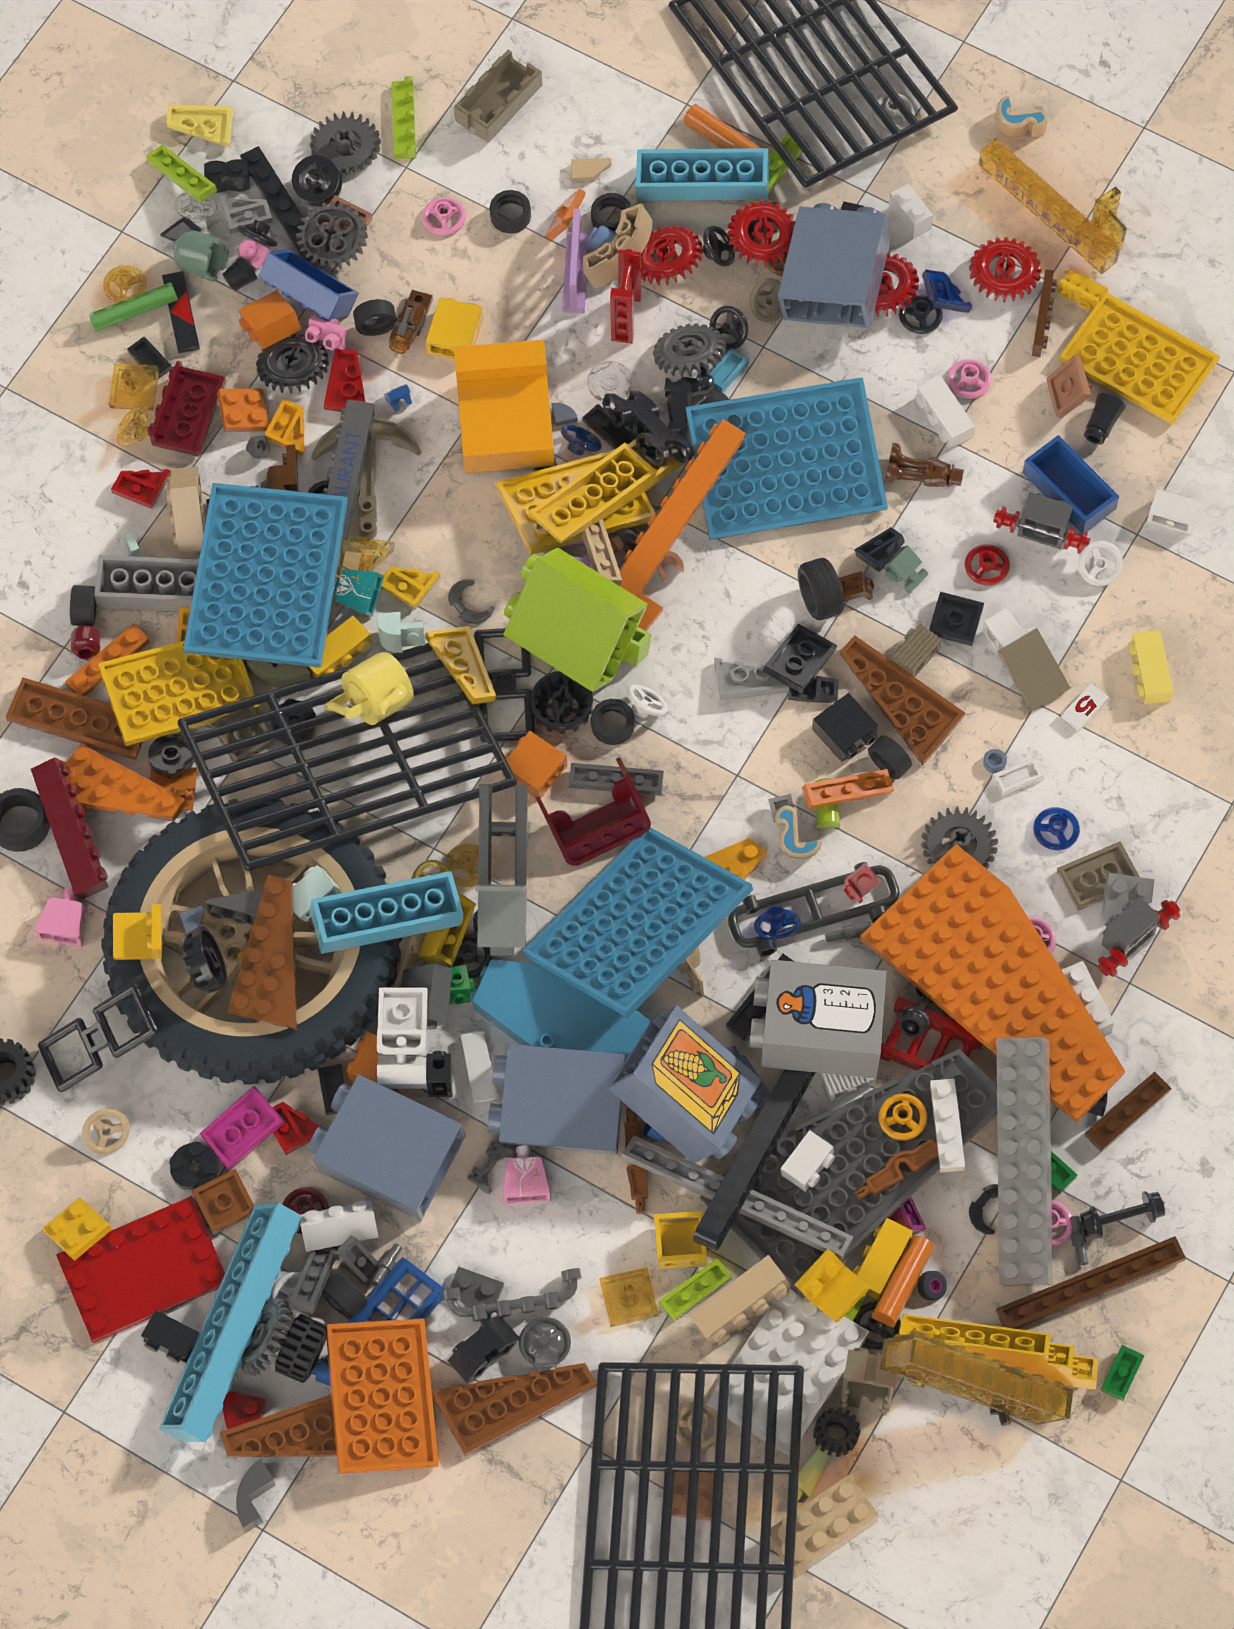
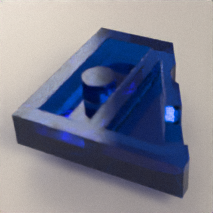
M925 269L922 278L931 307L966 313L971 311L972 304L970 302L965 303L959 296L961 291L951 282V279L945 272Z

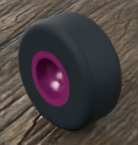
M926 1271L919 1277L917 1288L922 1298L935 1301L944 1296L947 1283L945 1277L940 1272ZM932 1282H933L934 1285H935V1287H934L933 1290H932V1288H931V1283H932Z

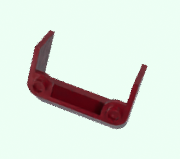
M620 757L616 761L624 778L614 783L611 788L614 801L572 821L570 815L563 810H557L548 814L540 796L536 797V801L565 861L571 866L581 865L645 834L651 827V820Z

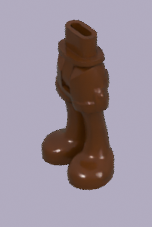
M892 443L885 482L913 480L923 482L924 486L950 487L951 484L961 486L964 470L954 468V464L951 467L950 464L935 457H929L928 460L907 457L901 453V447L898 443ZM899 467L922 470L923 472L904 470Z

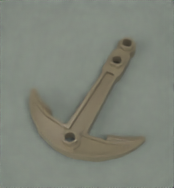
M379 417L374 419L360 483V495L358 497L359 533L366 540H371L377 535V499L375 496L376 440H390L394 446L407 449L417 456L422 454L417 442L407 430L393 421ZM342 422L322 436L314 448L311 459L316 460L325 453L333 451L334 447L337 448L336 433L338 427H342ZM365 505L371 506L370 509H364L363 507ZM367 525H370L372 527L369 530L364 529V527Z

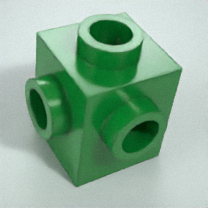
M466 965L448 967L452 968L449 1005H460L470 1002L471 992L474 990L473 978L468 977Z

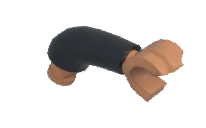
M623 528L616 531V535L611 537L610 544L613 553L616 550L618 552L625 550L627 553L630 549L634 551L638 545L635 541L640 532L632 528ZM672 551L667 553L657 568L658 575L662 581L667 579L666 573L663 570L667 565H673L677 571L684 573L682 559L677 553Z

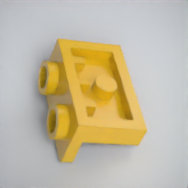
M1073 269L1069 270L1064 279L1061 278L1057 287V293L1063 298L1070 299L1078 303L1083 309L1093 311L1103 295L1109 291L1105 286Z

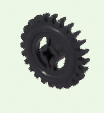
M292 334L291 337H287L262 349V353L258 354V360L256 361V371L261 382H265L266 387H269L271 383L273 391L279 385L281 393L284 392L285 387H288L290 394H292L293 387L296 386L301 393L302 384L309 390V381L317 385L316 376L323 379V372L321 370L327 373V366L329 365L328 352L325 351V346L320 344L319 340L311 343L306 341L304 334H300L298 337H296V334ZM301 353H304L308 357V361L304 367L300 355ZM280 356H282L283 370L276 366Z

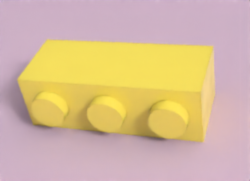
M1153 630L1133 633L1131 642H1128L1129 655H1133L1134 658L1132 670L1133 675L1138 677L1139 683L1136 685L1138 697H1142L1143 705L1170 702L1173 688L1161 631Z

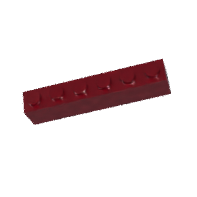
M54 757L31 768L30 770L74 895L85 899L109 888L106 881L108 875L106 870L101 867L99 861L100 852L93 844V833L84 819L86 813L83 806L78 802V790L75 784L71 782L69 776L71 771L68 764Z

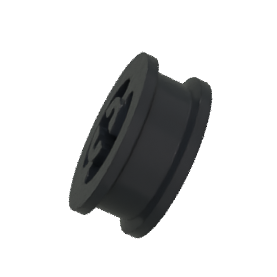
M321 155L305 157L293 170V189L300 199L310 206L322 207V203L328 205L335 195L339 196L342 190L343 180L341 173L327 157ZM328 172L331 173V182H330V184H329L328 178L326 177V174H327ZM308 174L313 180H316L315 184L310 178L305 176ZM304 179L308 185L307 190H304L303 187Z

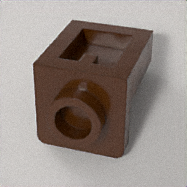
M862 571L839 578L844 602L862 596L868 600L873 599V580Z

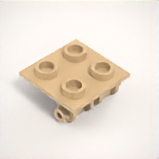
M698 946L678 966V969L682 974L687 973L690 979L688 983L695 993L699 991L701 996L704 997L703 981L695 970L701 962Z

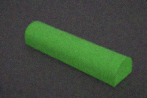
M167 283L89 314V317L96 332L175 302L178 298L172 283Z

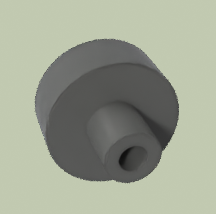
M263 435L252 436L246 445V451L253 458L266 457L270 450L269 442Z

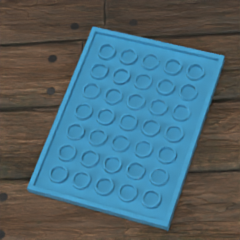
M863 377L685 408L695 460L699 455L696 453L703 441L707 443L711 436L708 434L715 423L719 425L724 419L746 433L743 443L703 500L709 540L868 514L888 509Z
M212 483L183 649L184 653L322 668L348 507V497Z
M650 827L648 832L635 838L522 951L526 958L624 1017L629 1018L753 891L751 883Z

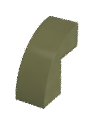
M247 660L249 671L258 680L272 687L282 688L311 679L310 672L306 666L281 664L274 668L270 662Z

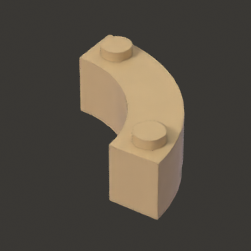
M642 203L622 210L621 219L615 231L617 235L610 243H604L597 250L583 256V272L594 288L607 285L618 277L619 249H632L641 253L645 249L651 235L652 219Z

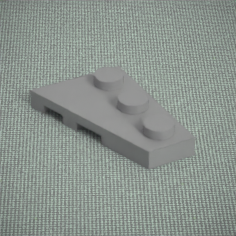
M714 658L720 700L789 693V686L763 672L765 665L758 664L755 667L743 665V662L740 661L729 663L722 662L720 658Z

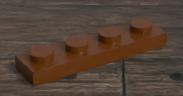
M1045 269L1032 350V356L1041 357V351L1047 348L1048 336H1044V332L1050 329L1051 317H1047L1048 311L1052 312L1054 298H1050L1051 292L1055 293L1057 279H1053L1054 270Z
M1154 1071L1085 1133V1137L1102 1153L1171 1092L1172 1088Z

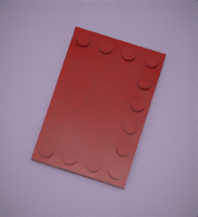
M192 1196L111 1230L75 1261L65 1251L56 1254L92 1343L150 1319L155 1310L164 1313L219 1289L225 1275V1271Z

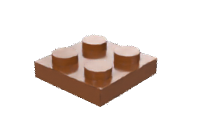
M236 1169L192 1190L213 1235L250 1217L254 1208V1204Z

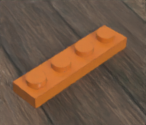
M133 623L65 681L66 686L73 693L87 696L103 682L98 669V663L135 654L150 642L149 638Z
M884 769L808 783L802 787L808 808L812 809L891 794L894 791V787L888 770Z

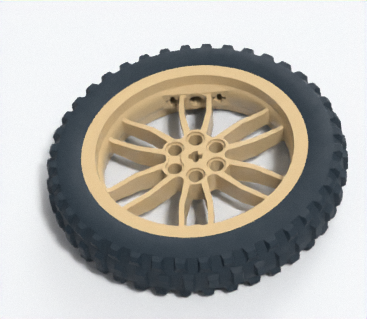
M277 799L230 814V817L235 824L289 806L285 805L283 800ZM229 800L228 803L225 804V806L239 802V800ZM214 804L207 805L198 814L194 811L185 814V818L181 819L178 824L173 821L160 831V836L154 834L148 839L149 843L143 848L144 851L138 850L128 863L129 867L124 868L117 886L114 888L112 896H110L106 911L107 918L104 919L103 924L104 938L101 939V948L105 961H103L104 972L110 977L107 984L111 995H115L132 983H137L159 1029L157 1035L144 1042L149 1049L155 1047L159 1050L160 1057L169 1063L174 1060L178 1068L187 1072L195 1070L198 1072L199 1077L212 1080L213 1077H218L221 1083L228 1084L230 1082L234 1083L235 1080H242L244 1084H258L259 1080L264 1079L268 1084L275 1083L276 1080H280L282 1076L286 1075L290 1079L298 1077V1075L304 1074L307 1068L311 1071L320 1068V1065L325 1063V1059L328 1057L333 1060L346 1050L345 1045L351 1047L363 1034V1030H367L371 1023L375 1021L378 1017L379 988H389L390 984L395 983L397 977L395 968L401 957L399 942L402 941V937L335 951L333 961L329 964L305 958L295 953L296 967L306 971L329 975L327 986L313 1000L296 1010L298 1030L258 1021V1023L227 1022L203 1014L224 995L237 977L242 962L238 958L231 959L230 956L234 953H240L247 947L253 927L252 924H238L231 919H217L204 911L202 924L216 930V933L211 934L219 948H222L220 951L227 967L228 983L226 988L207 994L194 1008L181 998L194 986V982L190 981V974L178 987L173 988L164 972L161 959L115 960L113 958L114 913L151 912V904H161L162 950L165 941L181 944L186 933L170 931L172 918H175V916L180 917V913L194 908L176 905L180 893L197 878L213 869L221 896L230 895L224 886L219 866L240 861ZM318 810L313 812L305 811L238 832L242 842L320 818L322 815ZM336 822L339 831H344L343 825ZM323 826L247 850L250 859H257L331 834L327 826ZM358 837L282 860V862L299 867L288 878L292 883H298L309 868L318 865L340 887L341 891L338 894L388 884L384 880L386 872L383 867L376 866L374 863V853L369 847L362 848ZM243 868L246 878V891H253L254 887L250 872ZM293 911V923H294L296 920L299 919V917H298V916L295 914V912ZM228 932L235 933L231 938L223 937ZM294 932V946H319L316 933ZM133 995L116 1005L121 1015H127V1024L134 1034L148 1029Z

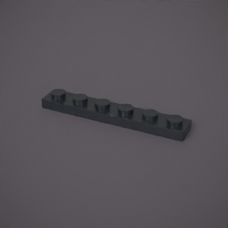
M257 146L241 154L240 159L248 161L250 176L265 200H267L268 205L298 253L302 256L301 249L297 245L299 240L296 234L300 233L298 226L303 225L301 219L304 217L264 153Z

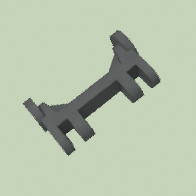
M495 1141L491 1143V1146L496 1151L491 1148L485 1151L491 1158L484 1168L480 1170L474 1167L472 1173L477 1177L475 1178L471 1175L467 1177L471 1183L477 1185L487 1194H490L492 1191L488 1185V1174L497 1161L503 1158H516L517 1156L515 1151Z

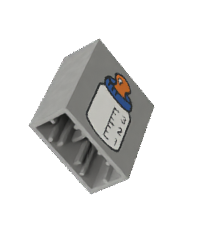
M771 960L769 978L756 977L753 1006L766 1007L765 1019L752 1018L749 1045L752 1048H762L761 1067L877 1078L881 1052L887 971Z

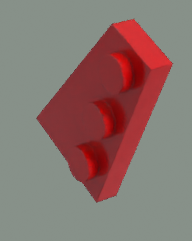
M335 348L323 406L324 410L341 412L342 407L346 408L347 400L366 401L357 350Z

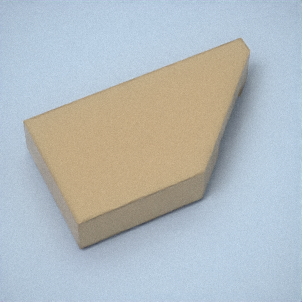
M611 158L571 159L572 182L595 181L602 171L612 165Z

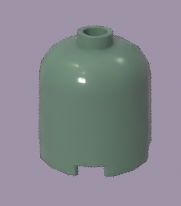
M187 231L173 245L174 261L184 271L209 281H215L218 279L217 273L219 270L224 271L228 261L229 250L225 249L227 241L202 232Z

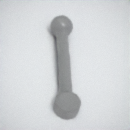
M855 937L851 940L852 947H860L881 958L868 946L860 943L859 938Z

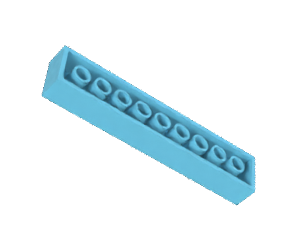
M280 1203L257 1204L254 1206L159 1426V1430L181 1442H206L211 1436L214 1421L222 1411L226 1393L230 1391L233 1385L232 1379L234 1374L242 1364L245 1348L251 1343V1334L255 1325L261 1319L262 1308L271 1296V1287L274 1280L280 1274L282 1261L288 1255L291 1240L299 1230V1221L302 1216Z

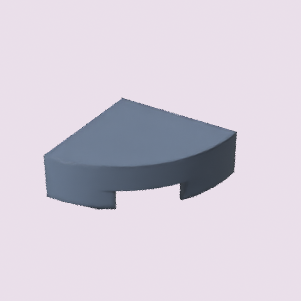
M551 403L556 426L578 422L577 414L571 407L563 403Z
M202 906L179 914L186 933L198 929L204 919Z

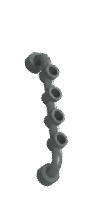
M572 1268L561 1271L562 1281L568 1282L567 1289L562 1292H550L538 1296L501 1300L495 1303L477 1304L464 1308L460 1307L457 1303V1300L461 1299L460 1288H451L440 1291L442 1302H447L449 1309L459 1317H472L473 1322L487 1320V1314L496 1313L497 1318L508 1317L512 1315L511 1310L521 1309V1314L532 1313L536 1311L535 1306L545 1305V1310L556 1309L560 1307L559 1302L566 1301L575 1295L577 1280L582 1279L580 1268Z

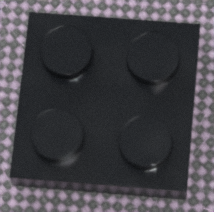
M940 591L929 627L930 632H933L934 635L942 639L973 646L984 603Z

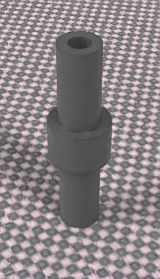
M871 922L856 926L850 924L843 926L841 930L825 933L826 942L844 938L845 940L853 939L855 935L863 934L872 924Z
M1072 1216L1070 1217L1073 1232L1071 1236L1072 1245L1076 1248L1078 1264L1086 1265L1088 1264L1085 1248L1087 1245L1086 1235L1083 1234L1080 1227V1217Z
M394 1244L387 1256H384L379 1262V1269L371 1280L372 1285L379 1287L386 1274L391 1273L395 1266V1260L402 1250L399 1244Z

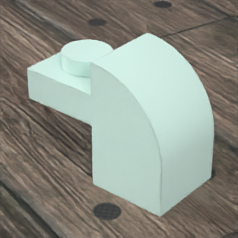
M400 612L377 614L379 642L384 649L403 653L402 647L425 645L423 622L401 623Z

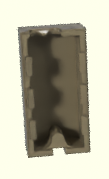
M507 50L492 64L488 71H485L478 79V82L474 86L472 85L465 93V96L454 106L455 121L468 130L471 127L474 128L475 135L489 143L542 86V71L530 63H527L525 67L513 58L510 50Z
M863 1348L848 1350L840 1399L842 1408L847 1406L859 1408L862 1397H867L870 1402L880 1399L883 1402L881 1412L886 1415L890 1410L899 1358L887 1352H879L878 1356L868 1354L869 1351Z

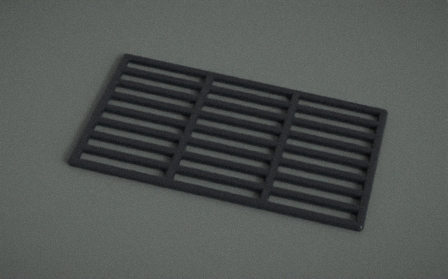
M672 0L668 4L670 10L804 188L810 187L958 110L957 104L876 0H865V2L900 45V48L892 52L888 50L851 2L852 0H832L828 3L825 0H814L819 7L810 12L800 0H789L801 15L792 21L789 20L775 0H764L782 23V26L774 30L770 28L750 0H739L764 33V35L753 39L725 0H714L746 42V44L738 48L733 46L700 0ZM690 2L728 53L717 58L679 6ZM843 5L881 53L882 57L872 62L833 10ZM824 14L827 16L864 64L863 67L855 71L852 69L815 21L816 18ZM807 23L846 75L835 80L796 28ZM789 33L827 82V85L817 89L778 37ZM771 42L809 94L798 98L760 46ZM752 51L791 103L780 108L742 58V55ZM907 54L947 107L936 111L896 59ZM734 60L771 109L772 113L761 117L723 65ZM889 64L928 116L918 121L878 68ZM871 73L910 126L899 130L861 81L860 77ZM852 82L892 135L881 140L841 87ZM833 91L873 144L862 149L823 96ZM816 101L855 154L844 159L806 109L805 105ZM795 110L798 111L835 160V164L827 168L824 167L788 119L787 114ZM778 119L818 173L807 178L767 124Z
M426 643L425 645L403 650V653H393L391 655L397 661H402L434 650L429 643ZM438 659L405 669V672L411 678L443 668L445 665ZM357 665L183 717L177 721V725L246 871L479 798V788L430 804L427 803L424 794L502 770L506 779L493 783L492 793L516 786L517 779L479 705L472 704L459 685L458 687L461 691L459 693L395 712L375 725L362 722L297 743L293 733L345 718V716L333 711L288 725L285 716L326 704L342 694L344 690L340 689L281 708L276 699L340 680L343 673ZM450 675L412 687L414 696L457 682ZM465 700L470 708L469 710L395 733L392 732L389 726L391 723ZM267 702L271 711L193 735L189 728V725ZM471 718H475L479 726L406 750H401L398 741ZM276 719L279 726L278 729L200 752L197 746L199 742ZM380 727L384 735L305 760L301 752ZM484 735L488 743L410 768L406 760ZM284 737L288 746L211 770L208 769L205 763L206 760ZM385 745H389L393 753L316 778L313 777L310 770L311 768ZM489 753H493L497 761L421 786L418 785L415 779L416 776ZM291 754L296 761V764L217 788L213 780L214 778ZM395 762L398 763L401 772L324 796L319 789V786ZM301 772L305 780L225 806L221 797ZM406 780L410 788L409 790L331 814L327 804ZM306 790H310L313 796L312 800L235 824L230 817V814ZM415 798L419 806L342 832L339 831L336 822ZM314 808H318L322 815L320 818L242 842L238 832ZM323 826H327L331 834L254 860H250L247 850Z
M601 1362L598 1365L579 1629H589L593 1570H608L604 1629H614L618 1570L633 1571L629 1629H639L643 1571H658L654 1629H664L668 1572H683L679 1629H690L693 1572L708 1573L705 1629H715L718 1573L733 1574L730 1629H740L743 1574H758L755 1629H766L768 1575H783L781 1629H791L804 1385L803 1366ZM608 1372H622L616 1460H601ZM632 1373H646L640 1461L626 1460ZM656 1373H671L665 1461H651ZM681 1373L695 1374L690 1462L675 1461ZM705 1374H720L715 1462H700ZM730 1374H745L739 1463L725 1462ZM754 1375H769L764 1463H750ZM779 1375H794L789 1464H774ZM601 1470H615L609 1560L594 1559ZM625 1470L640 1471L634 1560H619ZM650 1471H664L659 1561H644ZM674 1472H689L684 1562L669 1561ZM699 1472H714L709 1562H694ZM724 1473H739L734 1563H719ZM749 1473L764 1474L759 1564L744 1563ZM774 1474H789L784 1565L769 1564Z

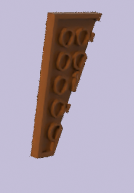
M854 635L841 650V657L923 766L965 717V712Z
M271 875L267 877L227 1012L298 1030L295 992L293 883L291 880Z
M581 1363L558 1367L554 1370L535 1371L525 1375H512L478 1381L473 1384H460L450 1388L431 1390L432 1396L464 1456H467L597 1387V1384L587 1365Z
M331 1394L220 1432L228 1458L337 1456Z

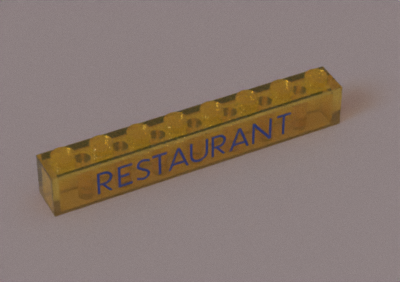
M997 138L980 150L979 166L1098 272L1103 274L1117 263L1120 247Z

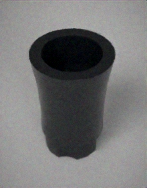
M1099 393L1097 395L1094 409L1084 432V436L1089 442L1099 445L1104 444L1116 421L1126 409V405L1121 399L1108 393Z

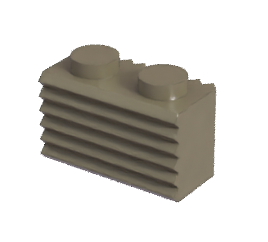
M919 624L916 629L911 628L904 637V643L902 645L897 644L890 653L891 661L914 677L939 651L942 641L940 637L934 635L933 632L923 627L922 624Z

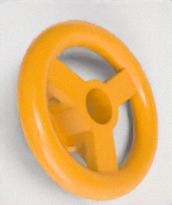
M896 1094L889 1097L879 1110V1124L882 1130L889 1137L896 1140L905 1141L917 1137L924 1130L927 1123L925 1106L918 1098L909 1094ZM902 1101V1103L894 1107L893 1116L886 1118L888 1108L892 1104ZM910 1103L914 1104L920 1113L919 1124L912 1120L913 1113L912 1108L909 1106ZM905 1113L907 1114V1117L900 1118L899 1114ZM896 1123L906 1124L912 1131L898 1133L889 1126Z

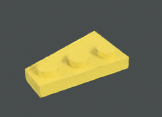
M168 105L166 125L167 128L230 148L233 107Z

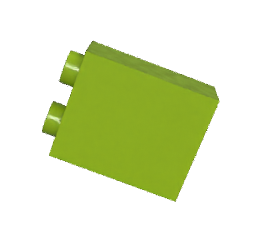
M558 547L542 556L537 554L531 555L520 573V577L526 580L522 593L516 592L504 609V615L510 620L503 635L594 692L614 680L648 604Z

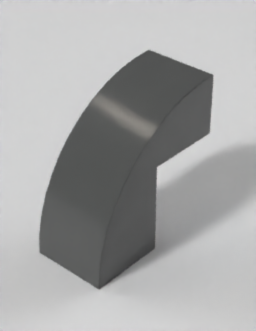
M261 1459L248 1469L237 1491L236 1508L245 1533L263 1523L261 1516L251 1501L276 1486L273 1477Z

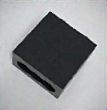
M848 692L813 718L812 730L834 755L843 762L847 758L851 759L856 756L859 749L865 744L869 746L877 739L878 724Z

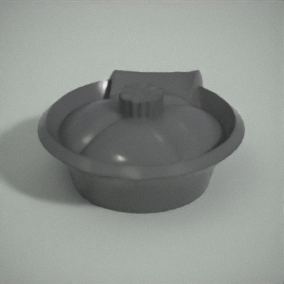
M540 1317L530 1321L522 1329L519 1336L520 1352L524 1359L533 1365L534 1369L556 1368L557 1364L561 1363L570 1351L571 1337L569 1331L563 1323L551 1317Z

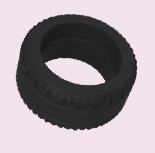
M818 558L801 564L797 573L798 583L803 601L810 615L820 621L841 614L844 609V596L838 575L831 562L826 558Z
M14 788L0 793V822L7 811L18 806L30 807L38 813L34 825L25 832L12 834L0 828V846L6 850L13 852L31 850L35 846L40 845L48 835L50 824L41 798L37 793L29 789Z

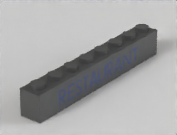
M347 400L346 408L342 407L340 417L341 421H343L342 427H338L336 433L338 445L332 451L333 468L329 467L327 474L329 486L324 488L323 491L324 495L348 497L337 575H341L376 415L374 403Z

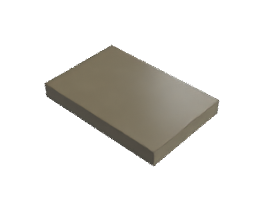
M1037 628L997 651L1030 711H1034L1071 688Z
M1121 841L1057 868V873L1078 911L1103 900L1107 873L1140 877Z

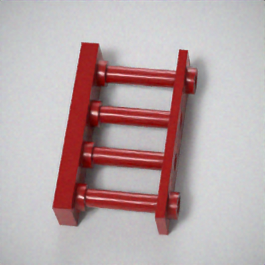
M619 249V288L611 287L610 292L611 341L633 344L634 302H641V252L632 249Z
M898 996L893 1011L898 1017L885 1044L881 1042L880 1059L884 1061L892 1060L917 1071L941 1058L950 1040L957 1039L961 1041L964 1045L961 1051L968 1058L972 1049L977 1048L981 1050L984 1044L955 1020L926 1008L925 1012L930 1018L928 1030L934 1029L941 1032L940 1034L942 1035L929 1063L915 1058L928 1030L920 1036L914 1037L907 1054L895 1049L894 1045L901 1033L899 1028L900 1012L908 1006H917V1003Z

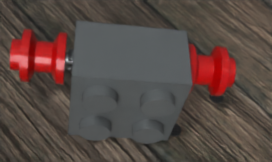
M1029 492L1021 519L1019 518L1020 511L1011 514L1007 512L1004 506L1001 510H996L993 522L997 523L996 528L998 529L1002 526H1007L1010 529V533H1014L1017 526L1019 528V537L1060 550L1063 542H1065L1063 549L1067 550L1069 547L1076 548L1077 554H1080L1083 548L1089 545L1091 538H1087V532L1078 535L1074 533V528L1071 527L1068 531L1073 505L1063 500L1047 498L1041 493Z
M1141 897L1134 902L1130 900L1122 908L1123 912L1119 916L1113 915L1105 923L1106 929L1102 933L1104 936L1101 944L1109 951L1110 955L1107 958L1101 956L1098 959V968L1105 976L1115 977L1117 975L1116 968L1118 966L1126 967L1128 965L1127 958L1155 934L1157 927L1167 930L1170 927L1169 921L1171 919L1178 920L1180 918L1179 906L1174 901L1163 900L1161 902L1162 909L1157 911L1151 908Z

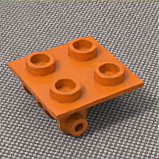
M191 767L176 779H169L167 776L156 773L151 768L150 780L186 799L188 804L183 811H193L198 768Z

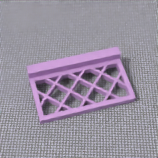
M574 209L573 228L572 232H567L562 309L563 312L585 313L587 277L583 272V256L588 254L589 244L586 241L589 238V233L581 232L580 209Z

